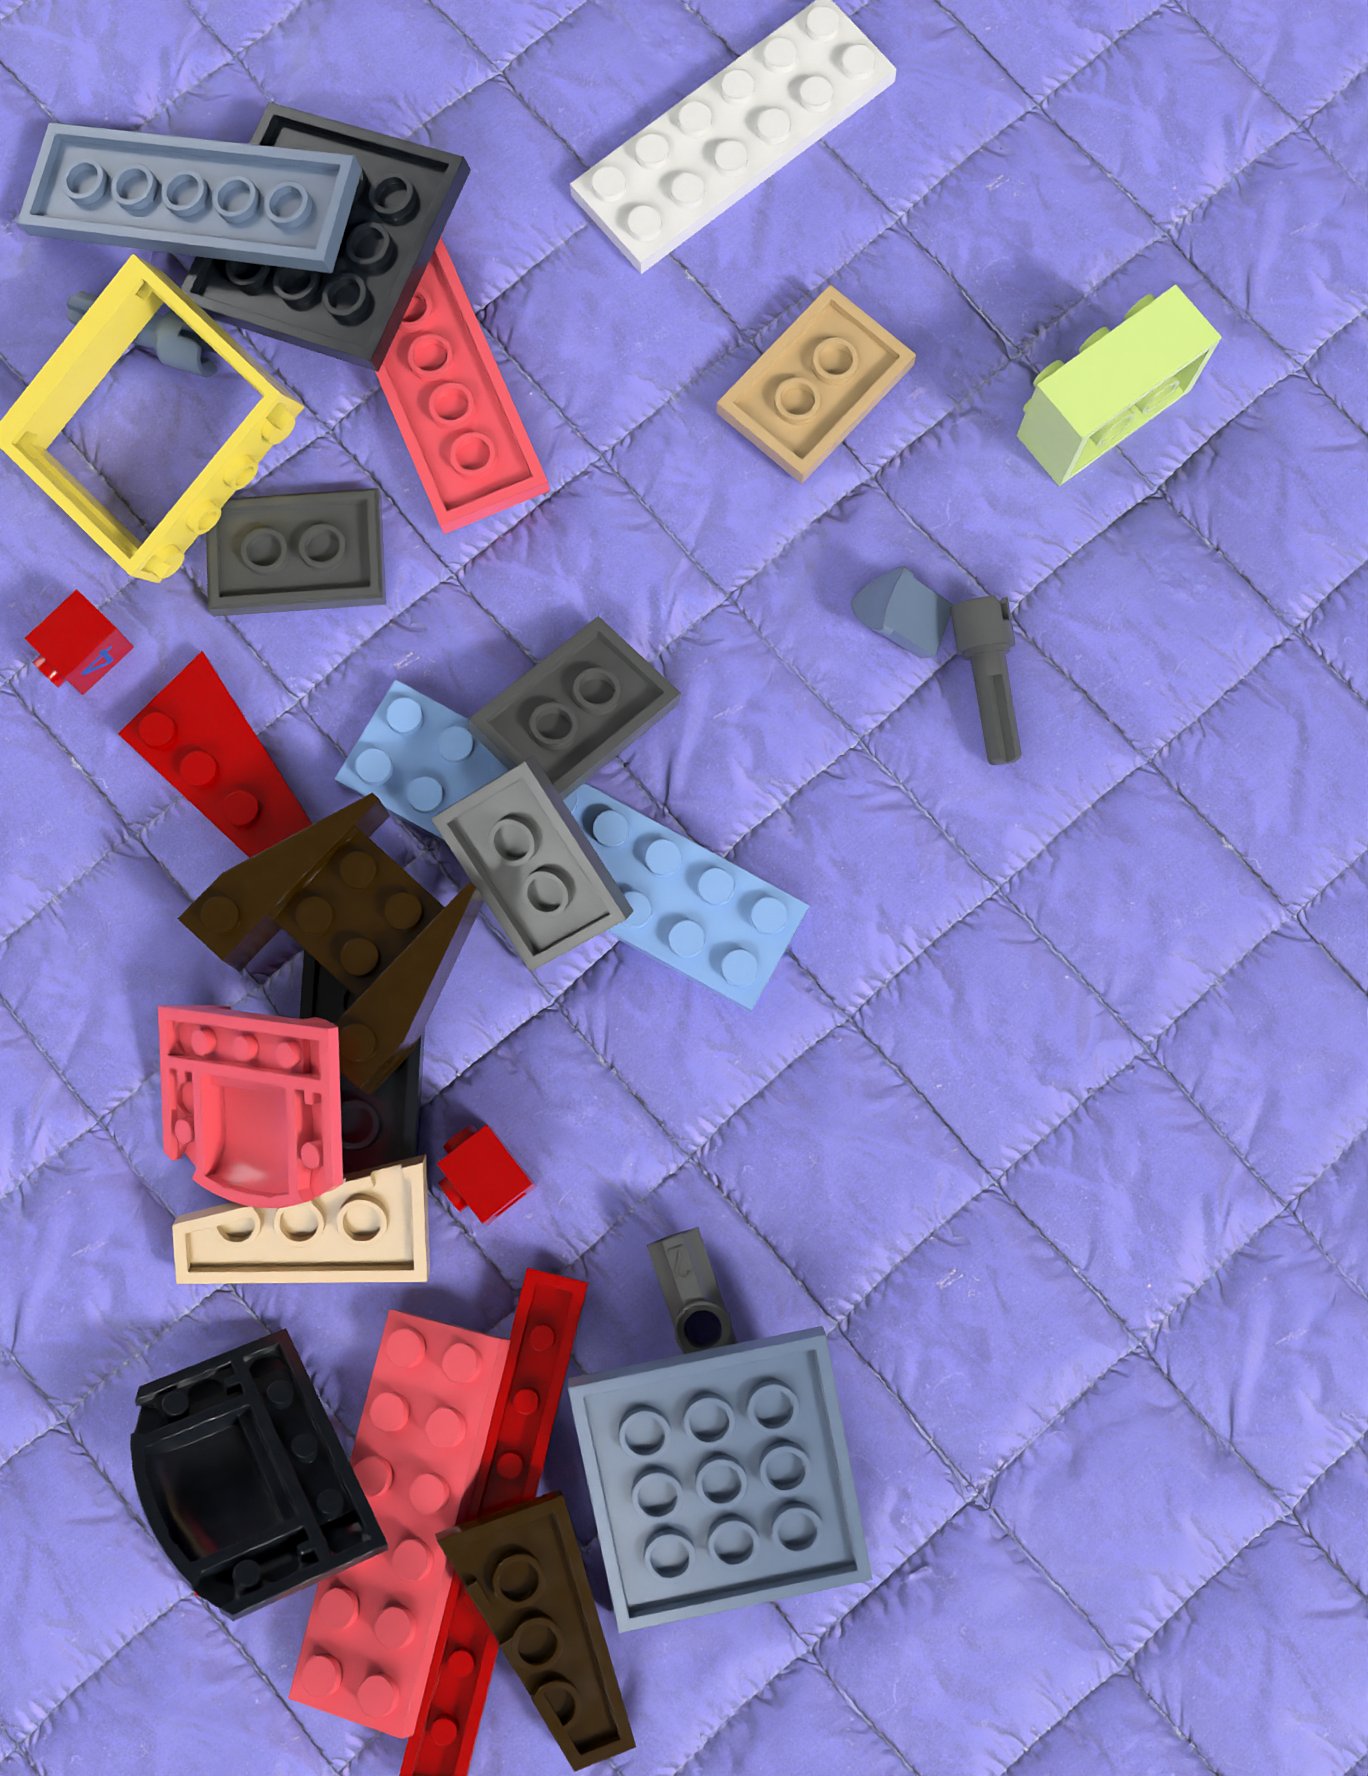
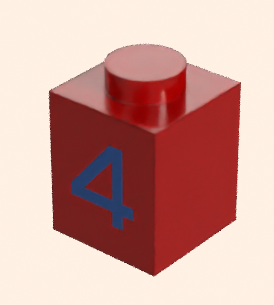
M77 589L24 638L40 654L32 663L57 688L68 681L82 695L92 688L134 648L126 637Z

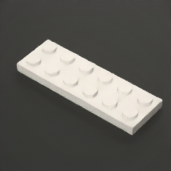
M815 0L570 183L571 196L639 273L642 274L895 82L897 69L832 0Z

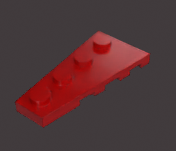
M203 651L118 733L249 858L313 824Z

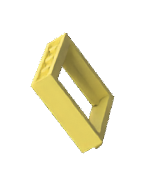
M132 254L1 419L0 448L130 576L159 584L163 579L170 577L180 568L185 559L184 553L195 539L209 531L218 522L221 516V508L233 493L252 481L258 471V463L271 447L282 442L290 435L295 426V418L305 406L166 274L135 254ZM165 303L263 397L142 544L46 449L160 306Z

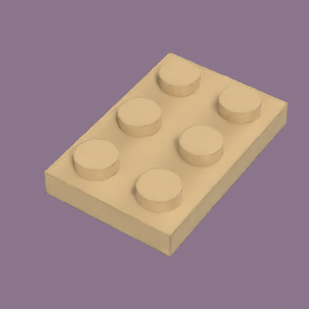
M830 284L721 397L716 404V413L798 482L803 484L914 366L916 354Z

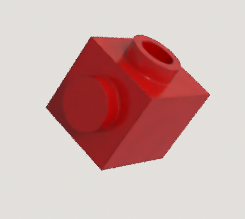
M471 1124L454 1135L443 1146L448 1155L436 1163L446 1175V1177L438 1182V1185L459 1212H462L469 1206L482 1224L489 1225L537 1187L499 1135L487 1124L479 1131Z

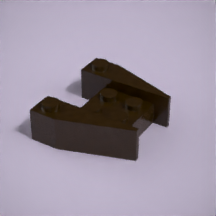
M374 793L368 794L224 871L177 918L223 962L239 972L283 928L358 998L334 1023L338 1027L339 1070L358 1089L369 1095H372L414 1051L484 903L477 887L469 881L444 907L377 846L369 837L390 815Z

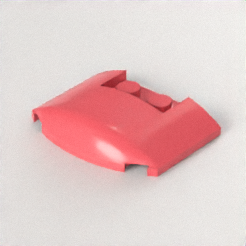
M222 1005L158 1006L164 1153L172 1161L181 1159L185 1153L196 1166L192 1180L210 1192L229 1201L258 1208H283L312 1201L314 1198L321 1196L325 1192L335 1190L343 1184L338 1027L334 1023L318 1017L297 1019L231 1010V1006Z

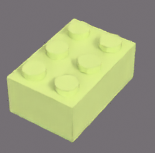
M1176 284L1157 298L1153 294L1144 296L1126 313L1123 323L1112 331L1106 326L1100 328L1079 348L1080 354L1066 364L1061 360H1056L1035 378L1033 382L1035 390L1032 397L1023 407L1025 415L1016 436L1058 486L1064 484L1190 392L1222 337Z

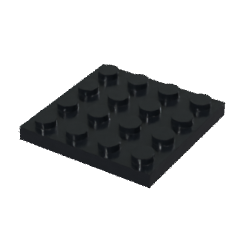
M269 102L249 144L354 155L362 167L333 272L327 273L196 256L180 289L212 319L379 372L471 169L463 156Z

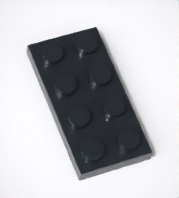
M304 949L299 1019L318 1017L335 1023L358 998ZM425 1028L414 1051L372 1095L358 1089L340 1072L343 1175L418 1156Z

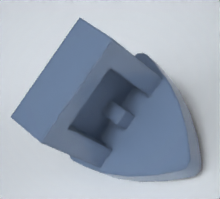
M905 566L898 567L877 577L858 592L851 601L852 609L861 623L875 633L888 637L920 659L936 656L951 616L950 607L954 605L915 579L914 573Z

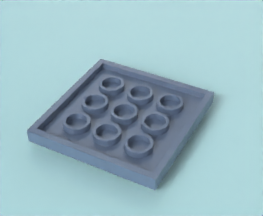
M823 1326L568 1378V1391L619 1633L873 1580L829 1347Z

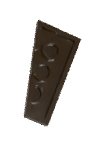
M558 1489L435 1533L437 1542L462 1580L478 1611L484 1617L510 1665L525 1686L532 1702L573 1771H578L636 1748L572 1522L561 1490Z

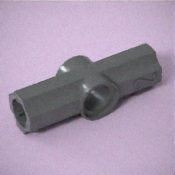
M699 1227L681 1231L647 1244L674 1325L675 1339L683 1354L738 1343L731 1324L730 1313L725 1306ZM705 1310L712 1312L721 1322V1332L711 1342H697L686 1331L685 1322L696 1311Z

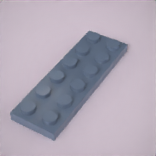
M49 122L17 224L30 236L332 273L362 167L354 155Z

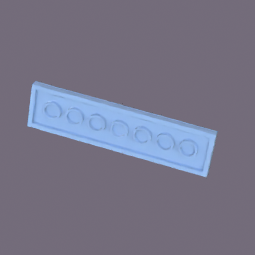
M395 679L335 777V781L341 787L361 798L374 793L388 813L447 845L431 818L507 772L508 769L468 731L467 718ZM586 783L582 784L563 801L634 910L625 921L606 930L605 933L751 1013L810 905Z

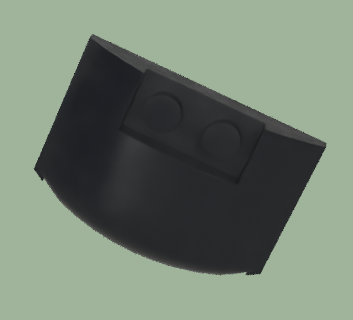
M286 1328L139 1386L135 1404L136 1407L141 1406L134 1433H131L130 1449L135 1486L145 1520L164 1557L182 1581L198 1596L218 1607L220 1613L232 1621L240 1619L388 1550L385 1536Z

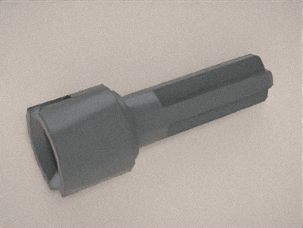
M996 596L966 600L951 606L950 611L958 656H964V660L971 661L987 760L990 765L1014 763L1021 758L1022 753L1005 655L1011 652L1010 648L1015 645L1008 597H1004L1000 601Z

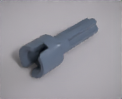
M83 291L77 292L75 296H70L66 304L68 307V320L72 324L77 325L99 296ZM172 309L164 316L154 314L132 342L154 349L160 362L167 366L206 378L213 376L218 371L217 366L210 359L202 357L204 350L218 353ZM213 319L221 328L225 330L223 323Z

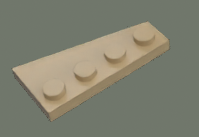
M426 1154L344 1174L343 1184L335 1190L325 1192L312 1201L295 1206L258 1208L231 1202L178 1215L172 1224L176 1284L427 1282L430 1274Z

